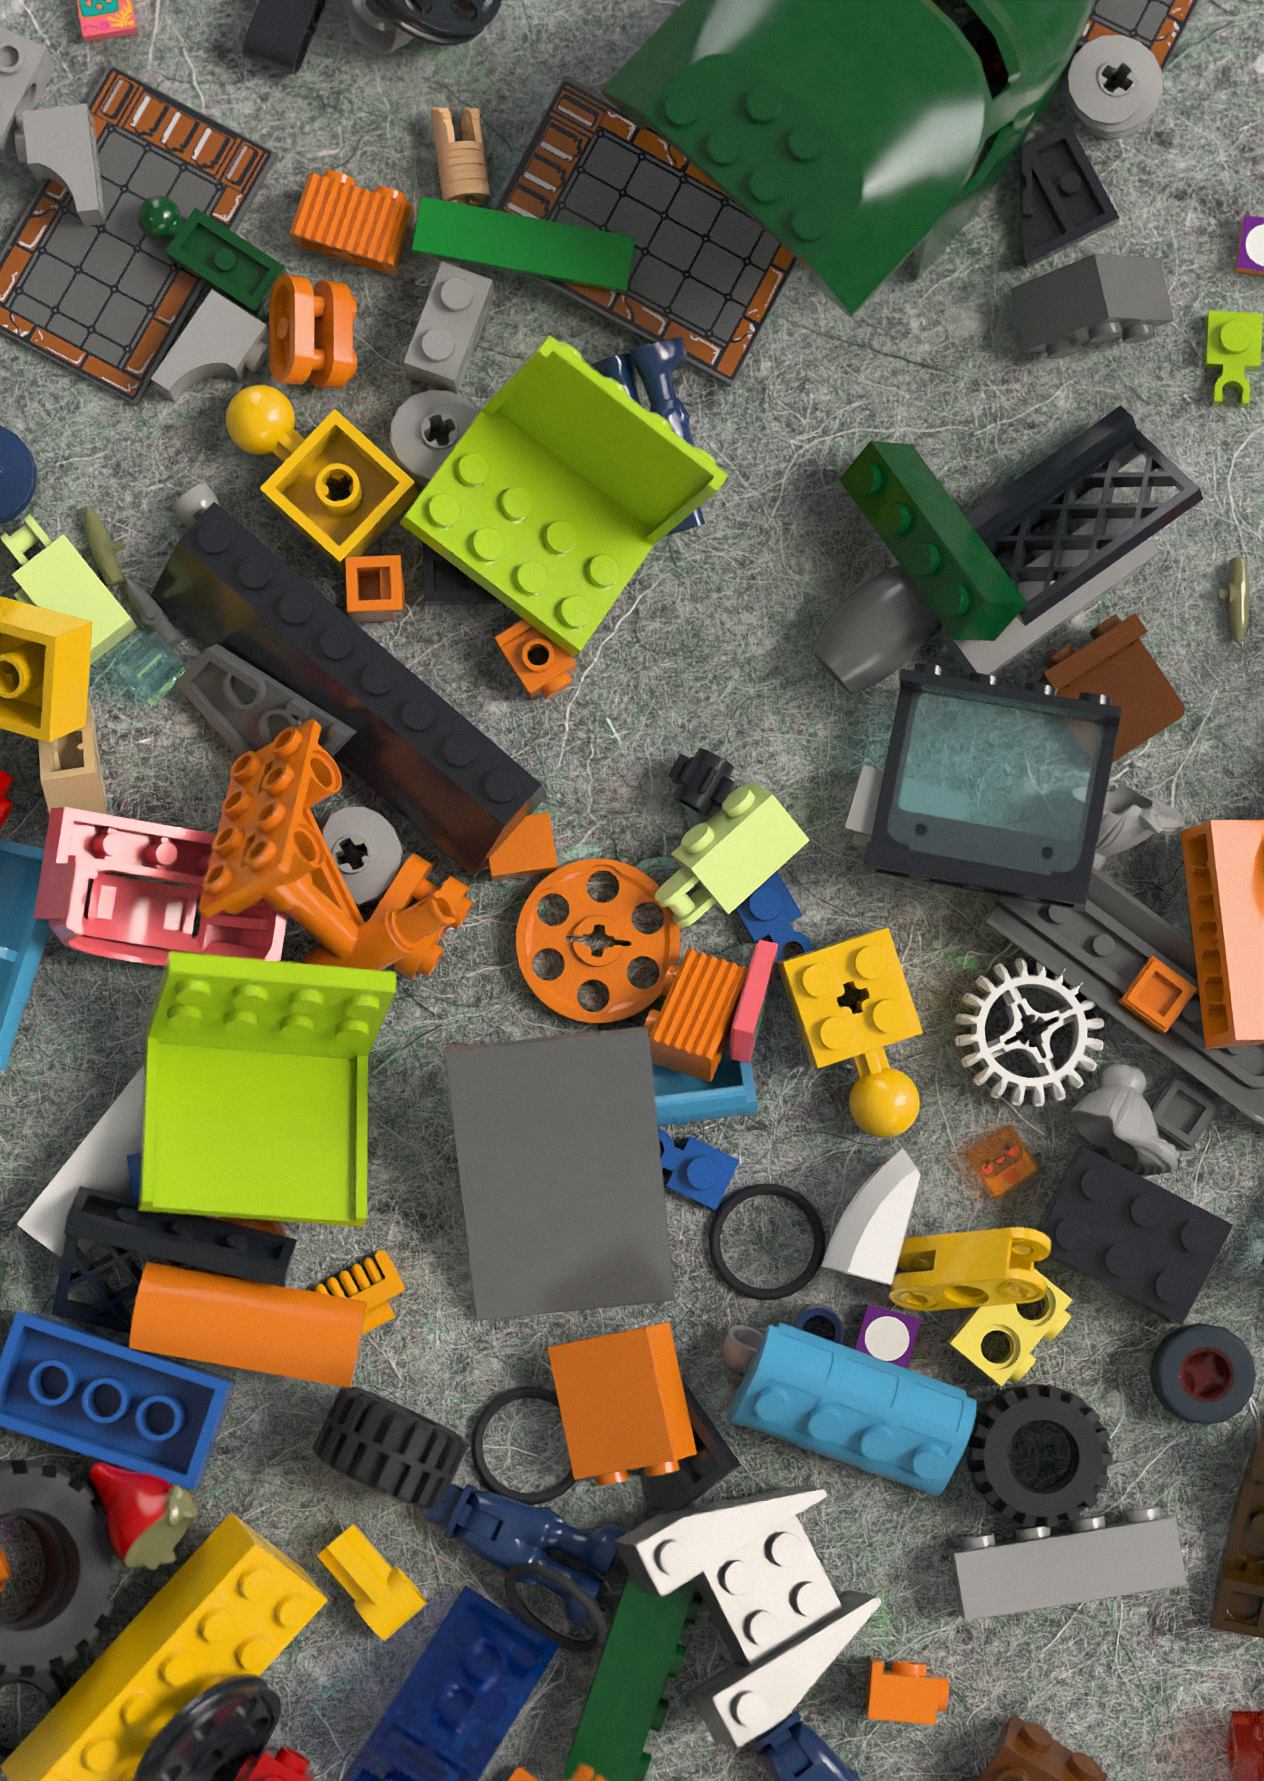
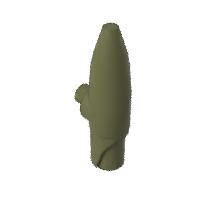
M91 506L84 507V524L94 560L101 569L107 588L117 586L124 579L117 562L116 552L123 550L124 546L121 539L112 542L98 514Z
M1231 558L1229 560V583L1226 589H1218L1217 593L1218 599H1225L1228 605L1229 625L1234 642H1242L1248 623L1250 583L1247 577V558Z

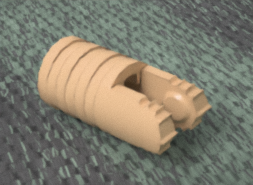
M432 108L431 119L442 200L475 207L487 203L491 199L479 108H464L461 116L462 141L455 142L449 108Z

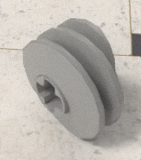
M1104 35L1086 43L1073 57L1065 80L1068 106L1078 120L1081 121L1082 126L1093 135L1109 140L1128 137L1143 128L1155 113L1163 91L1162 71L1154 54L1141 42L1123 35ZM1115 79L1123 84L1122 88L1118 87L1113 92L1107 91L1104 87L1105 84L1110 85Z
M428 390L411 396L398 408L391 422L389 435L390 453L396 465L413 479L415 483L426 486L479 411L467 399L451 391ZM437 431L440 438L447 435V445L438 446L436 439L429 442V434Z
M363 806L344 807L326 815L317 825L356 906H366L383 898L403 864L401 842L393 826L381 814ZM351 844H354L358 851L365 849L368 851V855L361 857L364 865L356 870H353L348 863L341 865L339 863L340 858L346 857L343 849Z

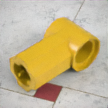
M355 1523L317 1555L330 1573L355 1600L353 1605L360 1616L384 1641L390 1638L428 1604L413 1582L397 1566L391 1567Z

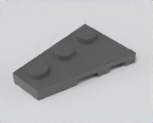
M218 644L206 648L175 682L177 687L239 757L248 751L255 753L273 742L284 729L288 727L297 728L312 718L321 725L318 744L331 757L357 732Z

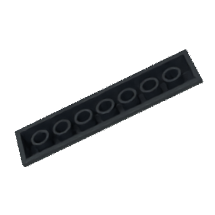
M213 502L177 542L151 593V597L208 647L215 644L222 646L357 731L334 756L474 878L488 864L492 854L527 815H531L547 797L543 785L217 503Z

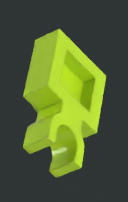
M1209 310L1206 314L1204 368L1220 369L1219 379L1212 388L1211 406H1219L1221 404L1222 388L1225 386H1233L1239 391V407L1247 408L1250 404V384L1245 378L1244 371H1258L1261 367L1263 313Z

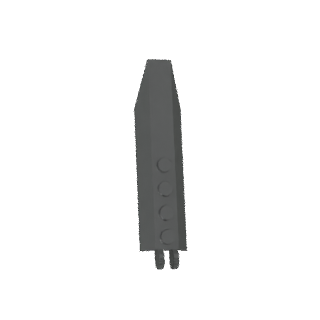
M1094 867L1092 869L1085 912L986 894L998 900L985 920L987 925L1041 965H1044L1045 968L1056 976H1060L1063 973L1064 982L1071 987L1080 985L1079 993L1093 1001L1095 1005L1249 1119L1264 1126V1044L1235 1048L1205 1049L1193 940ZM1151 956L1156 957L1198 988L1165 1034H1160L1118 1003L1125 990Z

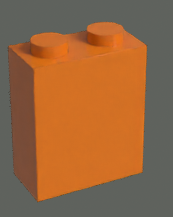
M670 1322L547 1347L574 1480L595 1476L597 1486L629 1480L628 1470L645 1467L646 1477L678 1471V1460L697 1454Z

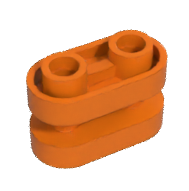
M286 274L281 275L275 281L269 302L270 371L276 382L302 385L310 377L315 387L340 390L346 385L348 380L353 378L357 368V354L353 349V322L356 318L357 303L347 284L321 280L313 288L308 278Z
M415 853L404 863L369 919L371 920L391 908L406 910L415 899L422 901L435 891H442L450 898L456 911L455 922L422 938L419 947L414 953L402 958L394 965V970L412 981L419 973L429 977L445 951L438 943L449 926L455 930L459 929L474 904L473 901L466 898L470 887L453 876H450L441 888L427 881L433 864Z

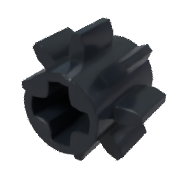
M698 748L694 757L691 758L680 753L668 774V777L673 779L672 782L678 785L672 796L692 810L708 816L713 806L718 805L722 808V803L726 800L728 794L739 788L734 784L733 780L729 779L735 767L723 758L703 748Z

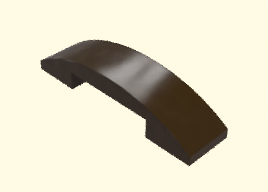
M1264 1424L1261 1425L1255 1438L1237 1493L1221 1558L1210 1617V1628L1263 1639Z

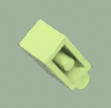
M28 514L23 518L26 524L10 536L6 532L0 536L3 543L22 565L21 568L12 574L22 587L14 596L20 602L93 621L91 665L138 627L65 535H61L52 542L33 517ZM38 541H41L46 548L31 560H28L23 553Z
M751 780L746 786H741L728 794L726 800L722 803V808L709 820L694 826L684 835L681 845L671 853L681 865V868L657 890L655 900L660 906H668L673 911L672 920L680 928L693 924L714 904L727 914H730L810 840L774 795ZM694 885H697L699 889L689 897L686 893Z

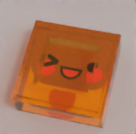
M1008 1124L964 1154L994 1200L999 1199L1042 1170L1012 1124Z

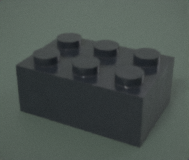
M1081 1147L1075 1150L1035 1230L1045 1234L1051 1240L1048 1258L1172 1323L1183 1324L1233 1224L1092 1150Z

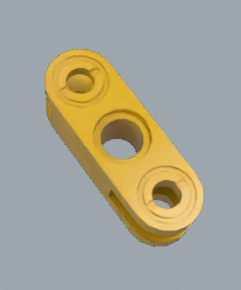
M1022 1227L903 1239L896 1266L907 1273L897 1274L893 1277L889 1298L900 1307L916 1311H937L1039 1301L1044 1298L1046 1281L1043 1277L1033 1272L1035 1261H1042L1049 1257L1051 1240L1039 1231Z

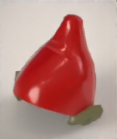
M103 1462L95 1464L89 1472V1479L104 1505L111 1546L118 1559L127 1567H142L144 1571H153L158 1565H166L176 1560L173 1548L182 1538L195 1516H198L197 1504L191 1499L190 1494L179 1486H173L166 1480L150 1473L134 1472Z

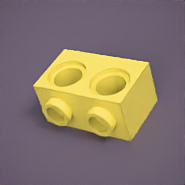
M1034 1268L1033 1272L1043 1277L1046 1281L1045 1306L1039 1317L1033 1320L1023 1318L1019 1314L1016 1304L974 1307L946 1341L950 1347L992 1382L1001 1387L1008 1379L1012 1383L1017 1384L1036 1361V1358L1030 1352L1043 1336L1052 1341L1071 1318V1315L1065 1309L1073 1300ZM999 1330L1007 1336L1010 1349L1008 1355L1002 1361L991 1363L984 1358L981 1352V1342L987 1333Z

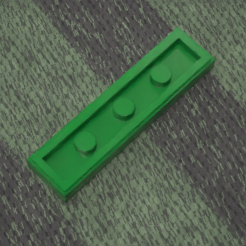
M421 196L411 253L625 294L636 237Z

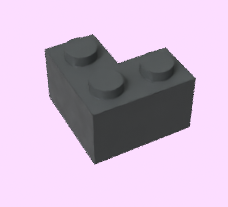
M1092 254L1010 289L1024 351L1047 352L1049 359H1059L1074 355L1080 351L1079 344L1088 340L1090 342H1103L1122 337L1124 344L1142 342L1155 336L1154 328L1174 321L1160 258Z

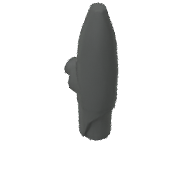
M126 579L124 586L130 602L138 615L165 650L174 649L181 643L182 637L149 593L132 579Z

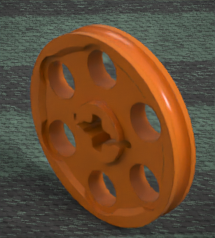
M588 859L573 862L557 869L544 878L526 900L520 913L516 930V952L519 966L524 979L537 998L557 1014L570 1020L587 1024H609L623 1021L639 1014L653 1004L661 995L663 981L671 964L677 966L680 953V929L672 920L674 913L668 906L662 907L655 900V894L660 886L639 869L626 863L609 859ZM597 872L610 873L618 881V894L609 902H597L587 892L588 880ZM549 895L563 897L569 906L567 919L557 926H549L543 923L537 914L539 902ZM651 903L658 906L662 911L664 921L662 927L657 932L643 934L633 926L632 913L640 904ZM600 926L605 928L604 933L606 937L614 938V941L629 942L631 945L604 948L602 957L591 956L592 950L590 946L582 945V942H571L565 939L566 937L583 938V936H590L593 934L594 927ZM545 949H552L560 953L565 963L562 974L550 981L537 977L532 968L533 959L536 954ZM640 957L653 960L659 969L657 982L647 989H639L633 986L627 977L629 964L634 959ZM587 981H599L609 991L610 998L608 1004L598 1012L586 1011L577 1000L579 988Z

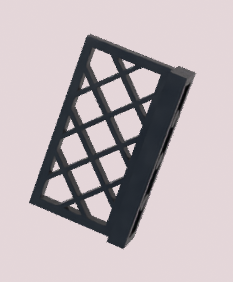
M1120 405L965 517L995 558L1004 551H1015L1011 567L1002 568L1017 589L1019 582L1045 581L1043 591L1027 601V605L1016 616L1024 626H1027L1203 500L1200 488L1137 429L1133 416ZM1140 454L1147 459L1144 472L1118 473L1119 469ZM1175 486L1180 491L1179 494L1166 503H1149L1152 487ZM1116 487H1141L1138 502L1112 503L1114 489ZM1103 488L1100 504H1074L1077 499L1091 489ZM1108 518H1134L1133 526L1123 534L1105 535ZM1049 519H1059L1056 535L1030 536L1032 531ZM1096 519L1093 535H1067L1070 520ZM1052 550L1049 566L1023 567L1026 551ZM1064 550H1089L1088 559L1078 566L1060 567Z
M80 1186L67 1215L64 1230L66 1239L52 1315L131 1333L133 1315L130 1314L122 1302L138 1294L143 1273L131 1256L139 1252L157 1256L162 1264L184 1269L198 1266L210 1269L217 1275L245 1280L251 1279L279 1287H286L297 1239L201 1215L139 1210V1200ZM79 1238L103 1243L110 1254L91 1263L78 1247ZM118 1263L133 1283L113 1292L99 1273ZM75 1264L79 1270L73 1273ZM86 1279L101 1297V1300L91 1305L68 1299L70 1287Z

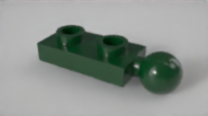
M165 196L150 197L139 207L137 221L145 235L153 239H166L168 237L172 239V242L165 250L166 256L255 316L258 315L270 298L275 281L278 277L287 273L285 266L196 207L186 222L181 219L177 205Z

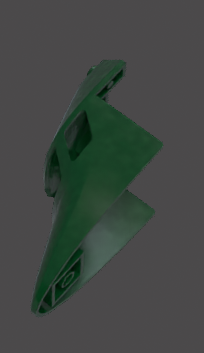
M686 0L601 89V94L642 131L648 125L651 126L810 270L809 281L845 314L852 318L913 251L914 255L909 274L918 281L959 234L992 191L1039 121L1072 61L1096 0H963L994 37L1008 73L1007 85L994 100L990 95L980 57L957 25L931 0ZM1000 130L978 172L969 180L986 139Z

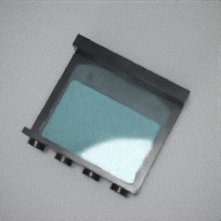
M916 663L914 671L901 668L899 676L900 691L871 842H867L863 862L865 871L1085 912L1122 707L1112 706V698L1096 693L1082 692L1079 693L1078 699L1056 696V688L1039 683H1024V688L1021 690L1001 686V678L988 674L970 673L969 679L964 680L947 677V669L931 664Z

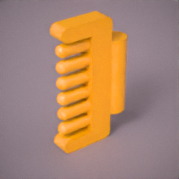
M384 1250L377 1251L375 1258L385 1279H383L372 1258L368 1257L363 1262L374 1285L371 1286L361 1265L354 1264L351 1271L361 1292L358 1291L348 1271L344 1270L339 1274V1278L350 1299L367 1301L362 1335L396 1317L388 1300L405 1291L402 1279L388 1253ZM330 1277L327 1280V1285L332 1295L346 1298L337 1279ZM323 1284L315 1286V1292L329 1295Z

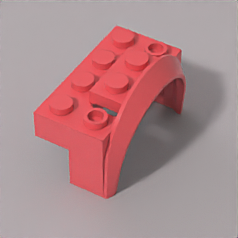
M66 807L51 808L34 918L48 920V926L60 941L69 948L100 957L164 967L170 951L280 961L288 913L286 911L277 912L264 899L236 915L221 910L206 918L201 913L199 932L192 938L198 896H202L204 888L202 883L208 872L213 852L212 843L217 834ZM116 872L127 875L185 884L190 888L137 880L105 873Z

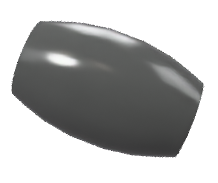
M899 564L879 573L861 585L842 602L825 623L811 652L826 671L852 695L881 682L899 670L923 647L934 633L940 620Z

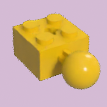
M267 385L247 387L238 392L228 405L225 420L226 428L232 441L240 449L255 455L273 453L283 462L260 487L265 501L343 573H346L345 557H361L419 495L415 481L336 409L305 439L294 429L295 413L291 402L276 388ZM349 483L351 495L345 500L338 499L332 501L329 488L334 484L339 488H344Z
M0 596V729L45 742H52L86 726L93 621Z
M877 928L777 962L810 1066L821 1068L852 1057L859 1078L854 1083L850 1092L849 1109L857 1126L865 1133L878 1138L895 1137L908 1130L916 1120L919 1112V1093L914 1082L906 1074L897 1069L890 1068L883 1046L922 1034L923 1031L889 928ZM849 982L852 989H859L861 992V999L856 1002L857 1009L853 1012L849 1007L839 1006L837 1003V997L844 994L843 985Z

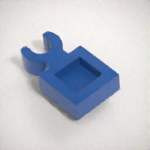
M777 871L734 909L754 944L767 936L771 942L778 944L777 969V962L785 960L782 956V948L786 944L795 943L799 945L802 953L813 950L808 937L800 932L793 931L790 926L791 922L802 917V913Z
M658 1129L659 1141L664 1146V1153L661 1156L662 1169L665 1168L673 1172L666 1187L716 1210L740 1160L691 1136L684 1150H681L674 1146V1142L669 1134Z

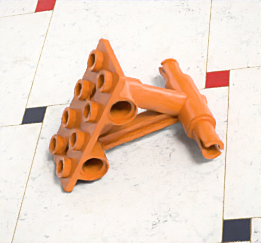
M312 718L297 728L288 727L284 729L273 742L255 753L253 751L244 753L231 767V779L226 799L221 806L222 815L217 835L212 843L213 852L208 872L203 879L202 885L204 888L198 910L206 918L221 910L236 915L264 899L277 912L286 911L323 945L306 955L302 964L382 971L391 964L414 953L419 947L422 938L444 926L454 923V917L456 916L455 907L445 893L435 891L426 899L406 910L391 908L364 923L310 810V807L335 794L342 786V777L336 762L318 744L321 725Z

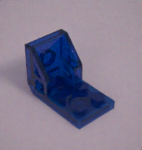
M465 1585L341 1781H478L559 1646Z

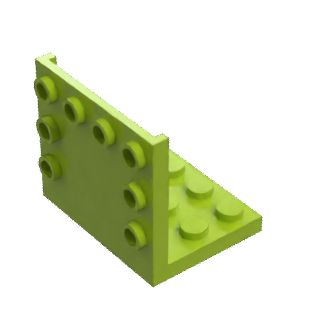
M549 335L484 404L399 523L574 657L586 645L652 547L717 493L728 477V474L717 466L716 461L708 452L698 447H692L674 433L671 425L663 417L653 412H647L628 397L627 391L621 384L611 378L601 376L583 361L581 354L574 347L564 342H558Z
M170 951L145 1030L139 1210L363 1227L367 1220L368 1055L396 994V972Z

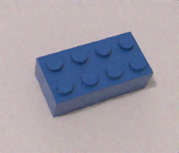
M16 1311L0 1358V1426L137 1472L150 1473L167 1482L195 1490L201 1486L236 1380L153 1352L131 1349L129 1344L30 1311Z

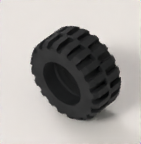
M0 1460V1515H17L25 1520L37 1534L45 1558L44 1580L34 1603L16 1620L9 1623H0V1679L16 1680L17 1677L33 1679L48 1675L50 1666L63 1668L77 1659V1652L74 1648L76 1646L90 1647L100 1635L99 1630L94 1627L98 1619L110 1618L115 1605L113 1601L107 1599L110 1586L120 1587L121 1570L112 1569V1555L116 1554L105 1530L107 1518L104 1506H92L89 1502L94 1498V1492L83 1481H70V1472L56 1465H41L40 1461Z

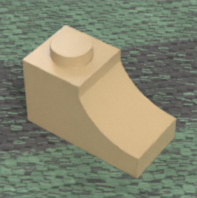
M88 699L86 726L52 742L38 740L40 778L49 814L51 808L66 807L108 815L105 781L99 756L94 712L91 700Z

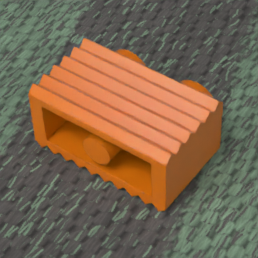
M325 170L323 176L309 173L289 233L293 245L396 276L415 219L413 204L406 201L407 196L398 190L385 186H376L375 192L361 189L355 185L356 181L352 177L333 170Z
M693 949L686 951L680 967L671 964L665 975L661 995L666 997L661 1011L651 1009L644 1024V1027H648L651 1062L711 1082L731 1036L732 1025L748 968L745 966L739 967L734 962L728 963L724 959L718 960L714 956H707L703 952L697 953Z

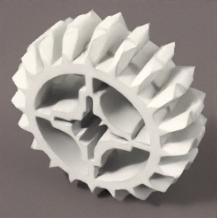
M1018 958L1014 961V977L1010 978L1003 964H998L993 967V974L998 983L994 986L984 976H980L975 980L977 988L984 996L982 999L970 993H966L963 996L962 1002L974 1009L975 1012L974 1015H956L955 1023L960 1026L971 1027V1034L957 1036L954 1042L958 1047L972 1045L974 1053L962 1058L960 1063L963 1068L970 1067L976 1062H979L983 1067V1070L976 1074L972 1080L976 1086L983 1084L991 1076L996 1080L990 1092L992 1098H1000L1006 1086L1013 1088L1010 1097L1011 1105L1020 1106L1024 1100L1025 1090H1030L1033 1106L1039 1107L1043 1106L1045 1101L1043 1088L1048 1087L1051 1096L1056 1101H1060L1066 1097L1065 1090L1060 1082L1064 1079L1075 1089L1080 1088L1084 1084L1082 1078L1074 1070L1076 1066L1089 1072L1095 1070L1097 1064L1093 1059L1083 1054L1085 1049L1090 1051L1102 1050L1104 1043L1099 1039L1087 1038V1032L1104 1027V1021L1102 1018L1086 1020L1084 1012L1093 1009L1097 1005L1089 999L1081 1003L1078 1002L1075 995L1079 993L1080 985L1076 987L1070 986L1067 989L1062 985L1064 981L1063 973L1060 976L1053 974L1052 979L1045 977L1047 968L1037 961L1034 966L1033 975L1028 974L1025 959ZM1017 988L1042 990L1056 998L1063 1007L1046 1014L1038 1013L1030 1007L1026 998L1022 999ZM1002 995L1007 1005L1005 1010L1008 1014L1009 1026L1005 1034L986 1043L985 1022L987 1014L996 999ZM1021 1018H1030L1029 1025L1035 1021L1039 1025L1048 1020L1053 1021L1052 1025L1042 1029V1033L1035 1037L1038 1045L1036 1047H1028L1029 1040L1023 1044L1018 1040L1009 1045H1005L1004 1041L1016 1036V1032L1023 1028ZM1071 1022L1073 1031L1072 1045L1065 1061L1056 1070L1051 1060L1053 1055L1049 1046L1050 1037L1057 1028ZM1010 1051L1021 1052L1027 1056L1032 1066H1036L1041 1077L1026 1078L1012 1074L1001 1067L994 1058Z

